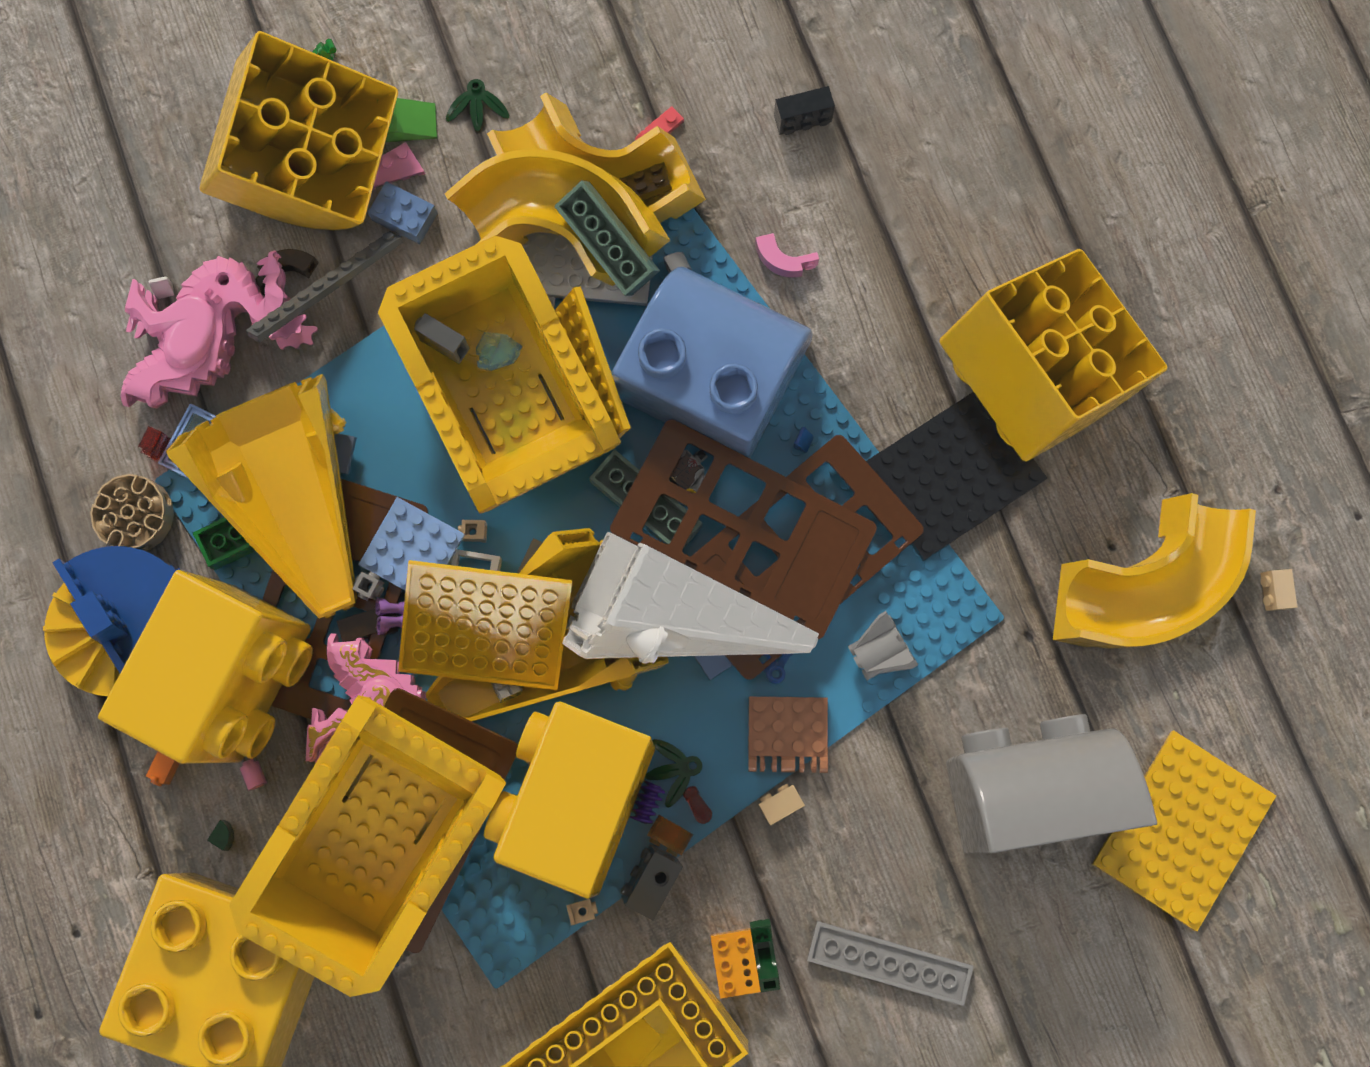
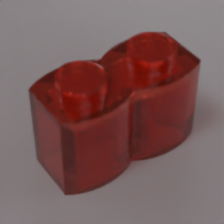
M148 426L138 448L141 449L140 453L157 462L171 438L165 433Z

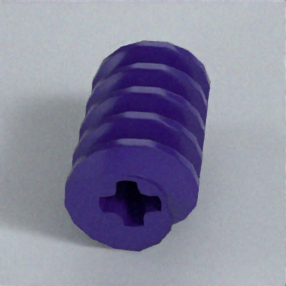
M643 780L647 786L640 787L644 793L637 794L641 801L634 802L638 808H632L631 811L635 816H629V818L644 824H653L654 821L650 816H656V813L652 809H659L660 806L655 801H662L658 794L665 793V791L660 786Z

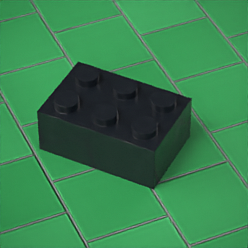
M829 86L775 99L774 118L779 135H790L798 130L806 131L814 126H826L832 122L835 104Z

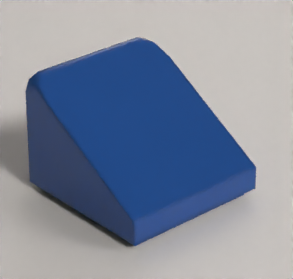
M801 427L793 447L807 453L813 441V435L805 427Z

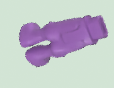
M377 598L375 603L376 615L379 616L376 624L377 634L384 635L392 627L402 628L404 602L394 604L389 603L383 598ZM391 613H399V614H401L402 616H400V617H389V616H380V615H386V614H391Z

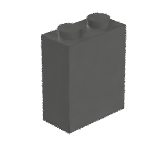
M426 313L415 322L414 330L421 342L457 364L461 363L470 349L464 336Z

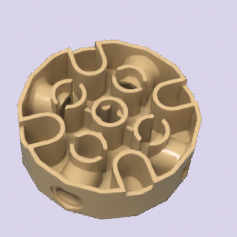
M133 474L114 477L102 485L97 493L98 496L95 499V503L91 507L92 528L101 541L110 546L132 547L144 551L151 550L164 540L171 529L174 517L172 500L166 490L151 479Z

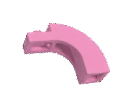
M774 233L759 236L755 239V246L760 260L769 270L778 275L791 278L802 277L803 269L811 270L818 266L819 257L817 252L798 257H791L782 253L776 244Z

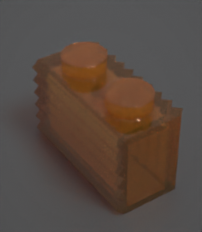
M658 815L647 834L650 837L649 842L658 847L660 844L666 846V852L675 857L678 854L682 856L694 835L661 815Z

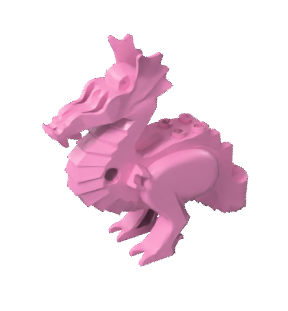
M274 250L268 253V257L257 262L259 266L263 265L258 275L266 276L263 280V283L266 284L265 297L261 294L260 287L256 284L255 276L252 272L248 270L243 262L238 263L230 257L228 260L217 256V259L203 262V265L194 270L192 275L181 284L182 289L176 297L177 301L162 311L158 310L157 297L149 290H146L145 294L144 286L138 283L137 280L132 279L125 306V312L130 315L126 332L130 333L137 325L134 338H141L146 333L152 337L157 336L159 348L151 351L152 355L144 357L143 361L136 363L137 366L126 375L120 395L123 406L130 407L136 401L147 403L151 408L157 409L168 403V392L197 396L201 384L214 386L217 377L224 378L225 374L228 375L230 372V358L235 352V317L240 313L247 312L253 325L267 316L268 313L276 310L284 302L290 300L285 294L286 275L284 270L281 269L282 265L278 262L281 256ZM303 314L271 334L269 338L276 340L281 350L288 346L299 349L301 344L313 345L312 334L317 332L318 328L316 326H303V321L307 319V316Z

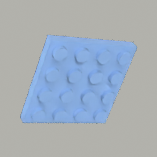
M396 497L358 565L406 590L409 560L449 565L465 534Z

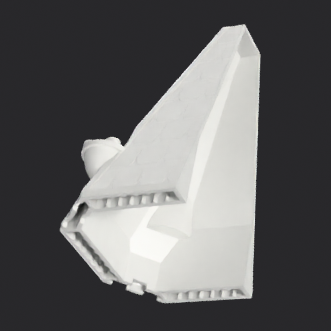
M607 532L572 603L571 608L574 609L573 613L575 614L574 617L570 615L566 629L569 632L564 637L563 644L585 659L638 657L639 662L647 664L648 662L654 663L657 657L810 653L817 645L819 633L645 544L639 543L636 546Z

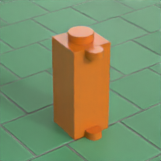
M157 752L146 777L150 778V782L161 787L162 784L170 785L180 763Z

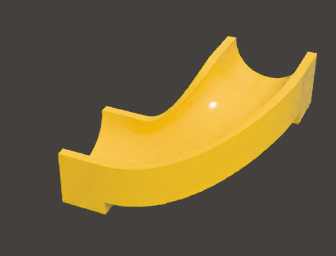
M523 149L496 155L472 169L444 193L446 198L458 206L473 223L481 238L478 243L495 235L521 243L523 246L529 241L526 235L541 232L560 235L572 243L590 276L611 286L616 284L554 207L581 180L588 181L593 185L649 257L670 241L654 212L646 207L641 198L629 186L596 165L574 155L559 151Z
M1194 493L1163 499L1158 537L1165 540L1162 546L1147 559L1127 568L1090 559L1061 564L1053 640L1082 647H1138L1174 639L1200 626L1214 616L1230 600L1245 577L1253 547L1256 510H1228L1202 506L1198 504V495Z

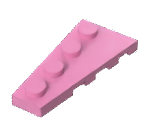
M406 142L381 156L373 190L384 185L386 181L392 184V182L398 180L404 181L412 176L425 174Z

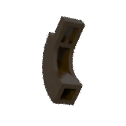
M283 249L276 251L281 256L278 262L282 265L281 269L284 272L294 271L310 278L318 265V261L314 256L302 250ZM258 265V266H257V268L259 269V271H260L261 268L263 267V265H261V266ZM258 275L255 279L256 284L260 287L261 294L265 296L266 284L263 283V280L266 276Z

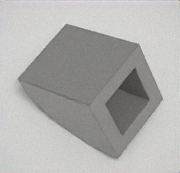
M675 252L664 257V265L669 273L677 267H685L692 270L683 252Z

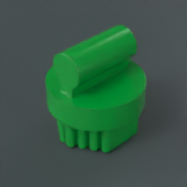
M327 39L325 44L319 42L312 52L333 60L337 49L332 39Z

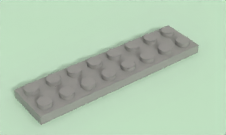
M819 921L816 922L807 961L962 1006L965 1004L974 967L970 964Z

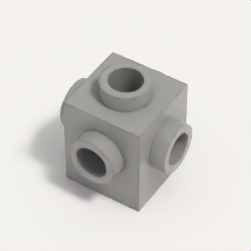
M371 571L369 574L361 572L354 581L353 590L359 592L357 596L366 601L369 598L375 600L376 597H380L382 594L384 582L379 580V575Z

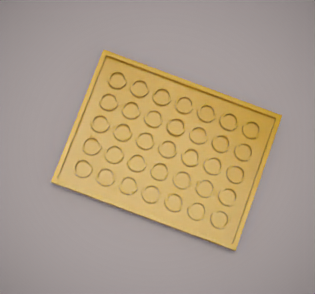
M409 560L398 672L558 690L572 580Z
M1173 730L1144 776L1152 799L1157 825L1110 833L1092 865L1192 930L1198 931L1272 805L1276 795Z

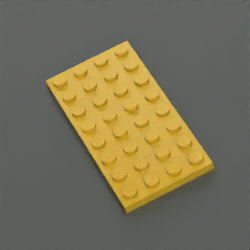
M581 286L574 287L558 305L555 312L620 439L631 427Z

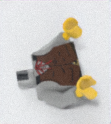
M701 449L694 455L688 450L683 451L669 479L685 490L696 493L705 477V468L701 463L708 456Z

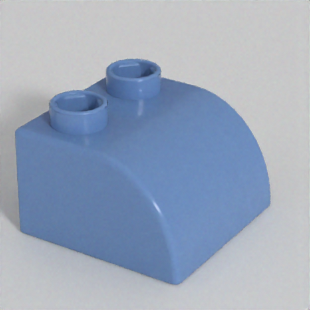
M677 267L667 275L650 300L613 368V379L622 402L664 423L671 419L676 420L751 458L812 341L813 332L809 327L688 268Z

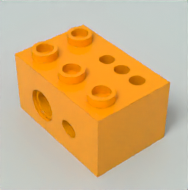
M750 928L711 934L720 999L761 992Z

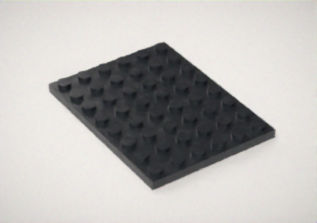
M974 392L866 461L922 524L923 533L911 543L922 561H925L1048 479L1034 459L1023 461L1014 448L1000 437L995 421Z

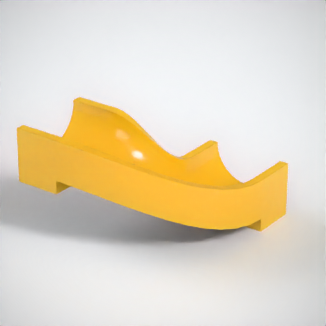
M547 92L540 96L544 105L541 112L533 120L513 130L496 131L492 129L487 133L497 155L523 149L559 151L584 159L618 179L664 162L667 167L672 190L643 201L646 207L654 212L660 223L670 217L677 219L706 200L675 137L656 126L622 149L605 150L590 146L580 138L581 134L567 105Z

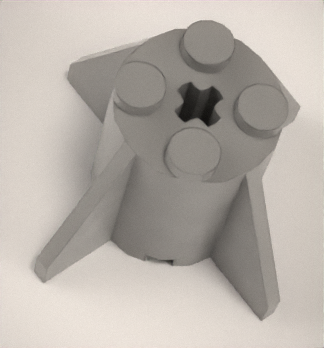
M886 611L878 615L858 641L848 646L852 655L855 656L853 658L857 666L863 669L861 671L867 681L880 673L907 670L918 666L893 619Z

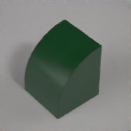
M220 820L207 841L222 851H229L234 842V830L231 824L226 820Z

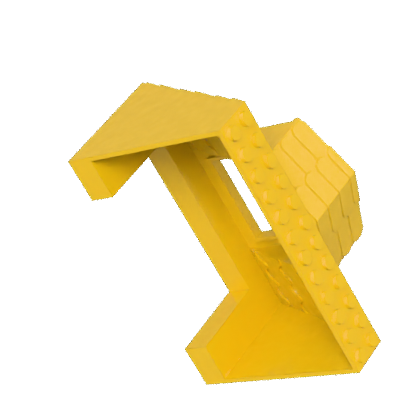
M669 942L660 947L653 955L640 962L633 970L625 973L614 984L605 988L598 996L586 1002L579 1010L570 1014L559 1025L551 1028L544 1036L532 1042L528 1048L516 1054L501 1067H731L748 1054V1040L720 1000L708 988L674 945Z

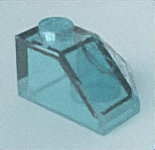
M484 332L476 347V354L479 355L477 366L480 369L492 371L513 364L520 355L522 345L506 334Z

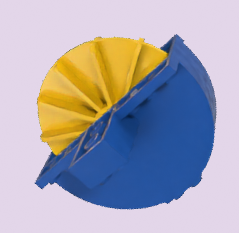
M125 546L101 547L82 553L67 562L62 561L60 558L52 562L64 583L52 595L53 599L47 611L45 626H43L48 655L57 671L68 682L83 691L99 696L108 697L174 572L181 570L180 568L176 569L173 565L169 566L151 553Z

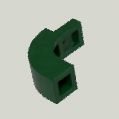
M770 919L750 922L760 991L762 993L780 990Z

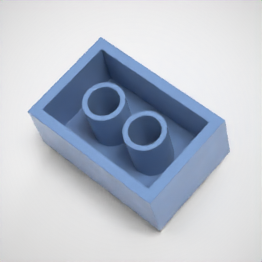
M387 181L368 211L372 221L418 244H421L438 214L435 205Z

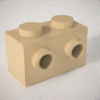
M1292 569L1260 573L1264 595L1263 602L1266 611L1298 608Z
M785 784L777 789L779 793L771 796L769 793L760 798L761 803L758 806L769 826L805 806L794 785L789 787L788 784Z

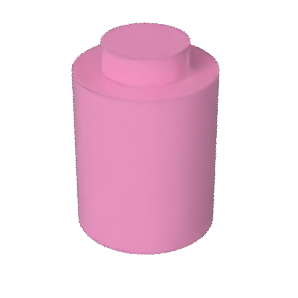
M250 759L242 763L243 766L240 768L248 791L267 784L259 761Z

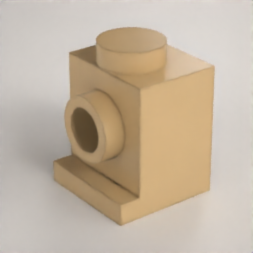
M462 520V525L458 526V530L465 534L462 541L486 543L487 523L485 520ZM472 529L476 530L475 535H470Z
M591 898L566 905L571 925L595 919V914H598L596 902H592ZM583 907L586 909L587 912L585 915H580V908Z

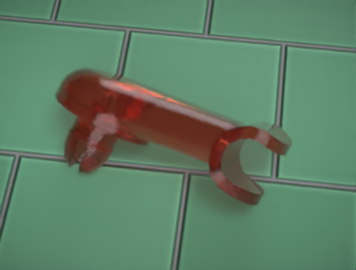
M690 786L686 788L683 797L688 801L695 819L701 824H706L712 818V811L699 795L700 792L697 787Z

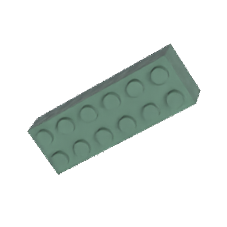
M581 180L554 206L625 296H633L660 271L590 182Z
M614 449L589 479L592 485L617 506L621 507L640 470ZM660 495L644 528L660 542L670 544L687 509L676 500L666 495ZM699 519L683 549L701 530L703 523Z

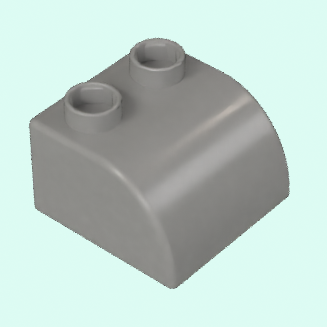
M1086 714L1042 721L1040 729L1043 740L1015 745L1011 743L1008 728H997L965 734L962 736L964 753L951 757L946 762L964 853H998L1157 825L1149 789L1130 743L1120 731L1114 728L1090 731Z

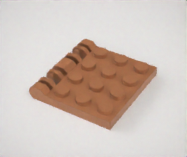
M749 696L748 772H756L757 756H760V772H764V756L772 757V772H777V757H781V772H795V757H799V773H804V757H811V771L816 773V757H819V773H828V698Z

